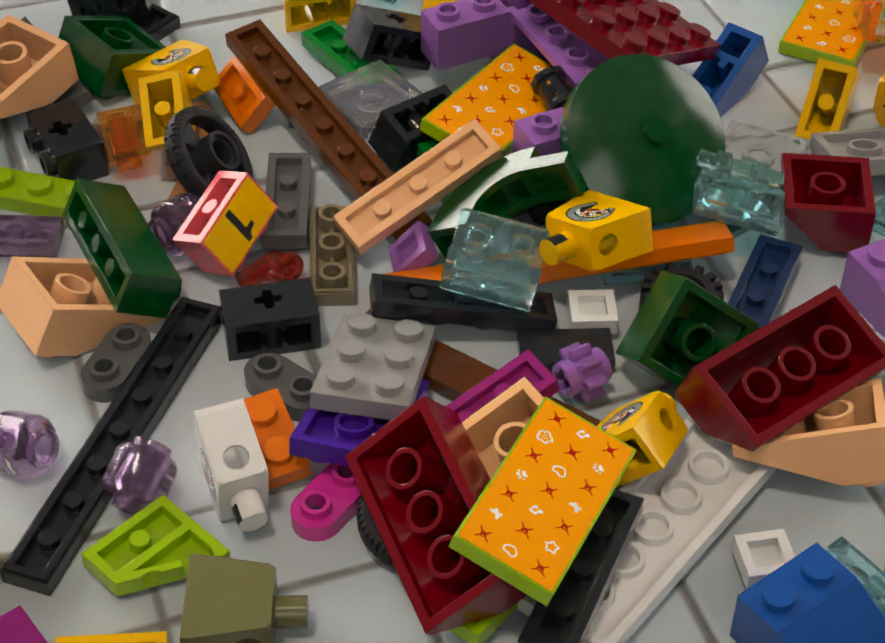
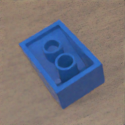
M816 542L737 596L730 636L737 643H885V617L859 579Z

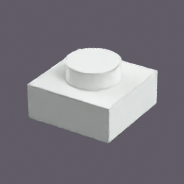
M613 289L568 290L567 309L570 329L610 328L611 334H617L619 320Z
M784 529L733 536L731 550L746 589L795 557Z

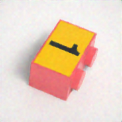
M218 171L172 240L204 273L233 277L235 272L244 264L246 255L257 238L267 229L269 220L278 206L247 172Z

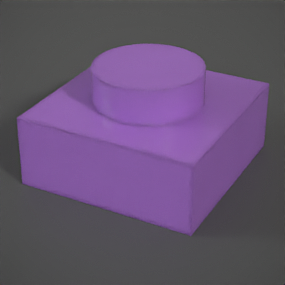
M418 220L388 247L393 272L430 267L433 261L438 258L435 242L428 233L430 227Z

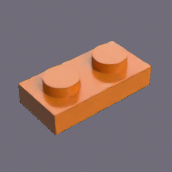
M234 55L219 73L220 85L214 88V90L238 126L252 134L260 123L267 118L275 103Z
M278 388L244 399L267 465L269 491L312 476L311 464L308 458L289 455V438L295 427Z

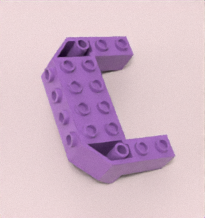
M458 0L444 2L435 7L421 10V51L437 71L487 57L495 59L514 43L553 66H561L566 72L567 77L565 80L574 89L576 84L598 65L610 60L528 0ZM565 106L515 120L512 153L531 147H536L540 156L562 152L560 125Z

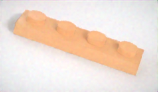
M473 119L333 216L334 222L358 253L362 255L457 189L482 168L502 157L501 147L478 121Z

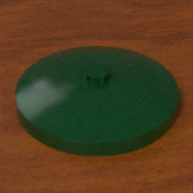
M644 54L623 55L607 60L590 71L576 84L566 101L560 125L562 152H570L587 182L584 192L592 190L651 208L652 227L673 223L697 210L709 199L720 181L726 158V141L718 110L703 86L687 71L668 60Z

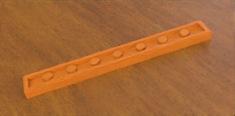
M722 220L652 231L653 251L598 271H588L566 262H561L554 266L548 265L542 259L539 249L385 273V275L515 288L732 253L735 251L734 236Z

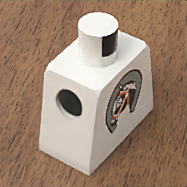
M240 398L193 411L197 465L218 519L221 521L235 519L239 530L244 532L261 528L268 521L265 509L269 506V474L244 399Z

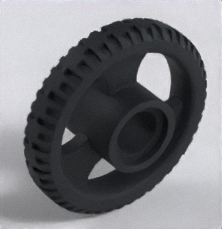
M192 106L182 109L170 118L164 132V146L167 159L175 177L194 200L199 201L218 171L247 172L253 178L252 165L242 141L231 126L216 113L206 108ZM192 125L205 130L209 134L201 139L193 130Z

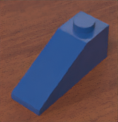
M728 22L716 40L722 46L715 59L702 61L692 75L709 94L720 117L749 92L769 62L763 36Z

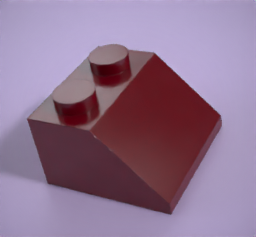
M782 153L781 172L785 215L822 251L848 253L869 245L876 217L869 158Z

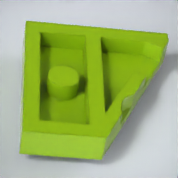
M164 494L81 553L83 566L117 597L186 579L190 554L230 558V550Z

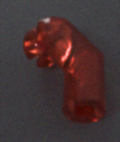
M269 252L236 272L235 276L240 287L258 285L264 281L280 282L294 280L301 276L304 261L295 252Z

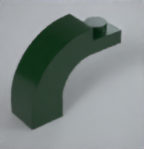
M536 147L526 148L490 163L462 183L442 204L431 223L428 233L448 263L485 258L496 233L514 215L536 204L583 196L587 182L569 151L540 156Z

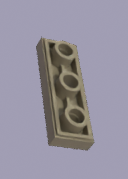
M326 204L322 207H310V277L317 306L356 305L354 246L336 226L333 218L335 214L347 206Z

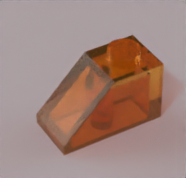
M139 104L97 113L92 126L104 142L108 168L117 166L119 172L143 167L142 160L148 159L151 151L148 152L145 147L143 119Z

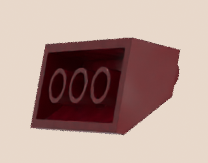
M834 285L694 366L674 395L704 434L753 452L885 370V344L837 285Z
M422 396L345 455V459L425 634L434 635L502 614L527 596L524 592L448 547L454 534L491 480L456 411Z

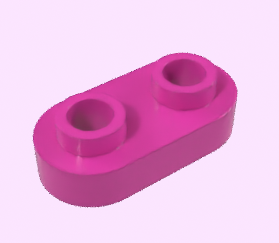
M330 463L294 498L290 507L291 525L293 531L299 537L315 542L330 539L357 513L361 491L350 467ZM320 507L321 509L313 510L311 508Z

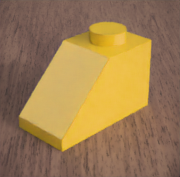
M818 58L796 128L795 137L810 141L811 133L842 131L849 116L861 78L857 67Z
M179 69L138 78L145 147L148 152L165 148L164 132L166 131L165 128L168 121L177 112L193 106L192 97Z

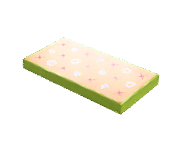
M805 0L781 38L778 53L816 64L818 58L855 67L885 13V0Z
M513 43L424 116L421 120L420 131L441 142L473 119H476L501 147L502 157H504L513 150L514 121L536 113L546 112L547 106L540 95L533 93L530 83L541 70L554 66ZM567 82V84L569 85V87H570V89H571V91H572V90H573L572 86Z
M545 396L454 534L448 547L547 606L637 450Z

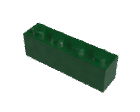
M76 178L63 212V217L115 312L167 319L173 302L180 296L182 279L126 187Z

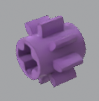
M579 342L560 349L559 354L562 360L552 367V374L558 380L559 392L566 398L573 396L575 402L583 399L585 403L605 395L602 385L611 379L612 368L603 350L598 347L591 349L590 343L581 345Z

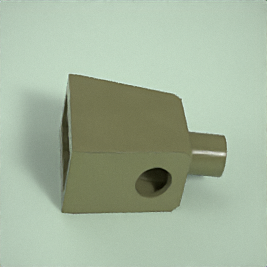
M190 554L180 643H275L276 628H308V595H278L276 568L273 565L204 554Z

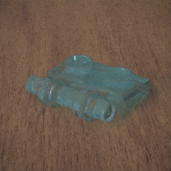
M701 149L696 158V166L701 167V170L695 178L692 213L776 237L783 227L785 191L779 189L784 181V173L770 169L768 163L755 160L752 164L734 159L732 153L718 150L716 153Z

